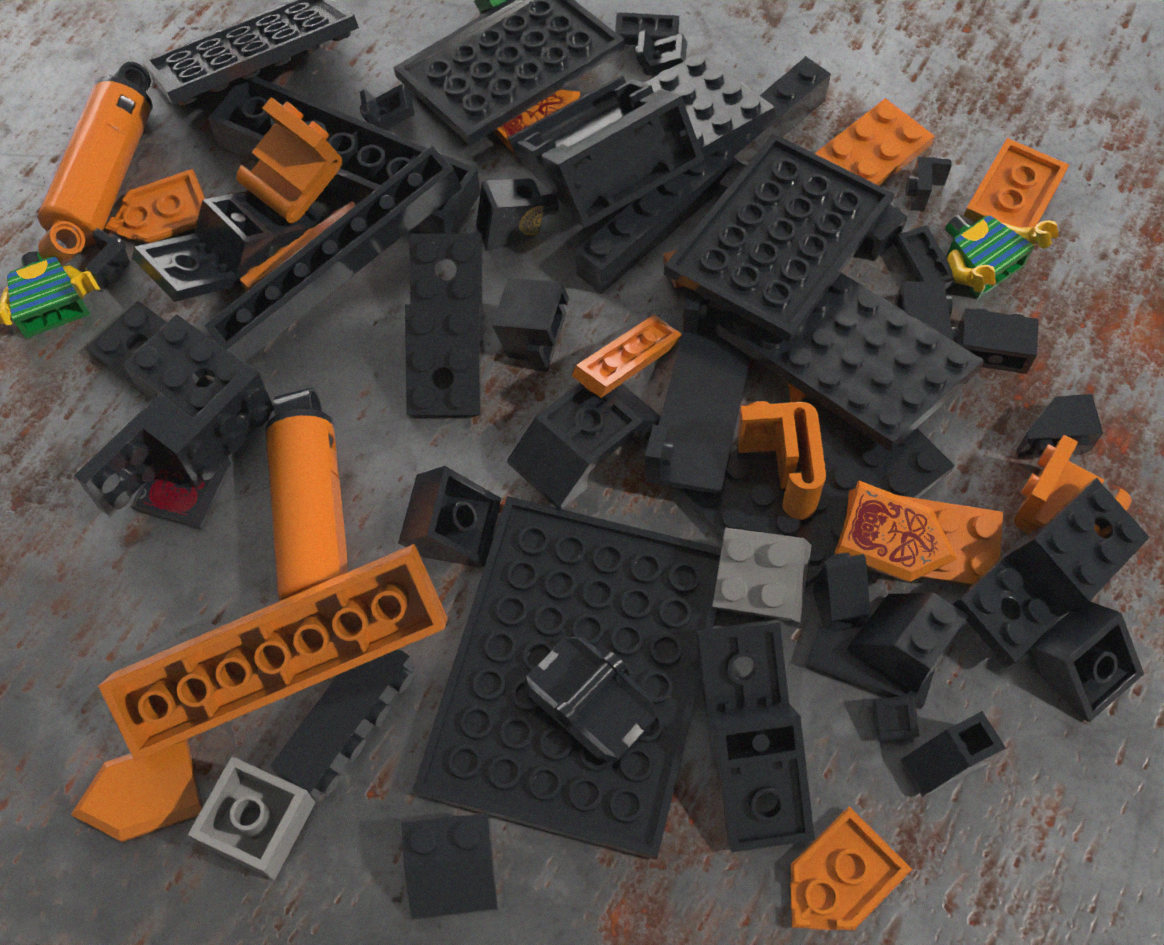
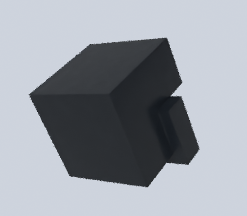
M508 278L492 323V327L508 358L530 360L534 370L548 372L567 314L564 305H568L569 297L563 282Z

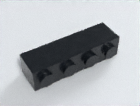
M397 649L338 674L270 765L274 772L283 780L307 790L317 803L323 794L328 796L338 785L341 778L339 772L347 761L355 760L363 750L366 743L364 738L373 725L379 726L388 715L390 705L388 704L397 692H404L410 685L414 677V672H412L414 666L410 655Z

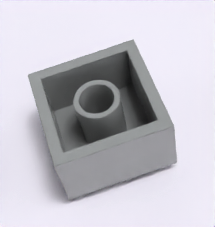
M725 528L713 607L725 612L800 623L812 545L806 539Z
M231 756L190 829L188 836L199 845L275 881L316 802L307 790Z

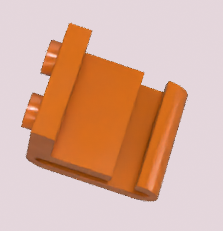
M271 97L262 109L276 123L252 151L260 159L251 171L241 165L238 169L236 180L286 221L294 223L303 216L339 171L342 165V158L327 142L326 139L329 134L314 121L307 125L301 120L304 115L292 104L286 101L282 106Z
M765 401L750 403L748 406H741L737 433L738 453L776 451L780 489H786L782 504L784 511L794 519L802 520L812 517L817 510L826 478L819 419L816 409L806 402L769 404ZM800 458L801 473H795L798 459Z
M1063 435L1056 447L1048 444L1037 465L1042 467L1038 476L1032 473L1021 491V494L1026 496L1014 518V523L1027 534L1046 524L1087 483L1095 478H1098L1102 484L1104 482V479L1068 461L1078 442L1066 435ZM1120 489L1114 498L1128 511L1132 499L1126 491ZM1095 524L1094 529L1096 533L1103 538L1101 529Z

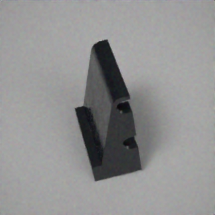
M622 75L508 137L518 160L569 209L574 222L584 228L704 161L682 95L664 89L654 92L652 85L634 79L626 83L625 77Z

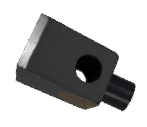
M531 178L483 181L481 183L476 227L479 233L482 234V241L486 251L537 236L540 232L542 217L559 212L558 199L553 193L541 195L535 181Z

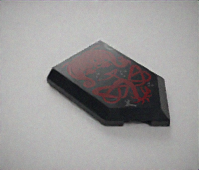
M229 457L219 465L213 477L204 480L197 488L164 464L151 481L145 482L139 488L131 508L202 529L231 467Z

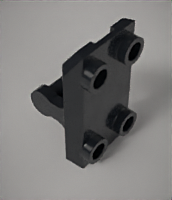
M583 637L562 638L539 665H536L527 674L524 681L527 694L533 701L594 756L616 763L657 718L652 696L623 672L626 669L623 661L611 651L603 655Z

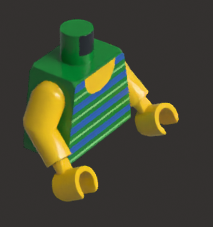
M957 215L948 222L944 229L953 238L946 259L952 270L955 283L966 285L977 300L1025 267L1035 247L1034 245L1038 243L1040 248L1046 249L1052 244L1051 238L1056 239L1059 237L1057 224L1051 220L1040 222L1036 227L1020 228L1002 223L992 216H985L971 226L960 215Z
M33 251L22 256V268L13 270L7 275L8 287L3 290L0 298V324L12 325V319L25 339L91 315L83 301L84 295L91 293L93 290H100L91 272H81L71 265L62 266L56 257L43 260L39 252Z

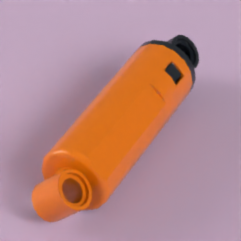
M126 62L122 64L113 76L101 77L94 83L39 209L38 221L47 232L38 244L39 254L43 260L56 257L62 266L68 264L84 246H91L96 243L92 233L97 228L102 231L104 229L153 109L152 100L146 93L151 85L150 74L142 65L136 62ZM57 240L62 241L66 245V248L60 246Z
M313 387L275 396V416L268 420L265 427L277 591L280 601L349 572L334 423L332 417L322 411L319 396Z

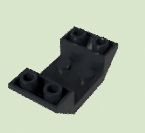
M578 383L534 418L508 457L507 463L560 511L587 489L588 473L630 438L638 445L643 443L650 437L653 424L659 425L661 416L623 384L601 398L587 390L583 384Z

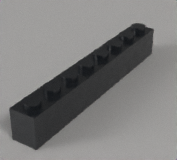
M431 145L205 324V328L220 346L242 362H245L459 192L462 186L454 169L435 147Z

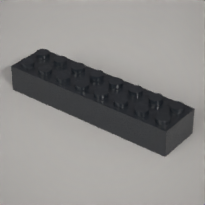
M256 76L249 79H240L208 118L219 146L259 162L260 159L252 151L276 123L262 108L271 97L282 106L286 101L304 115L301 118L303 122L309 125L314 121L329 134L326 139L327 142L342 158V165L339 171L323 191L349 202L352 201L356 205L427 149V147ZM441 154L454 169L462 189L412 229L423 234L455 233L480 196L477 168Z

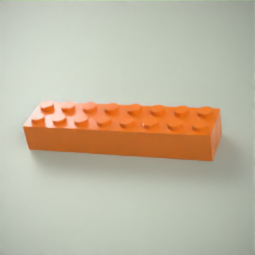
M412 544L115 671L98 687L134 761H137L444 630L448 617L415 544Z

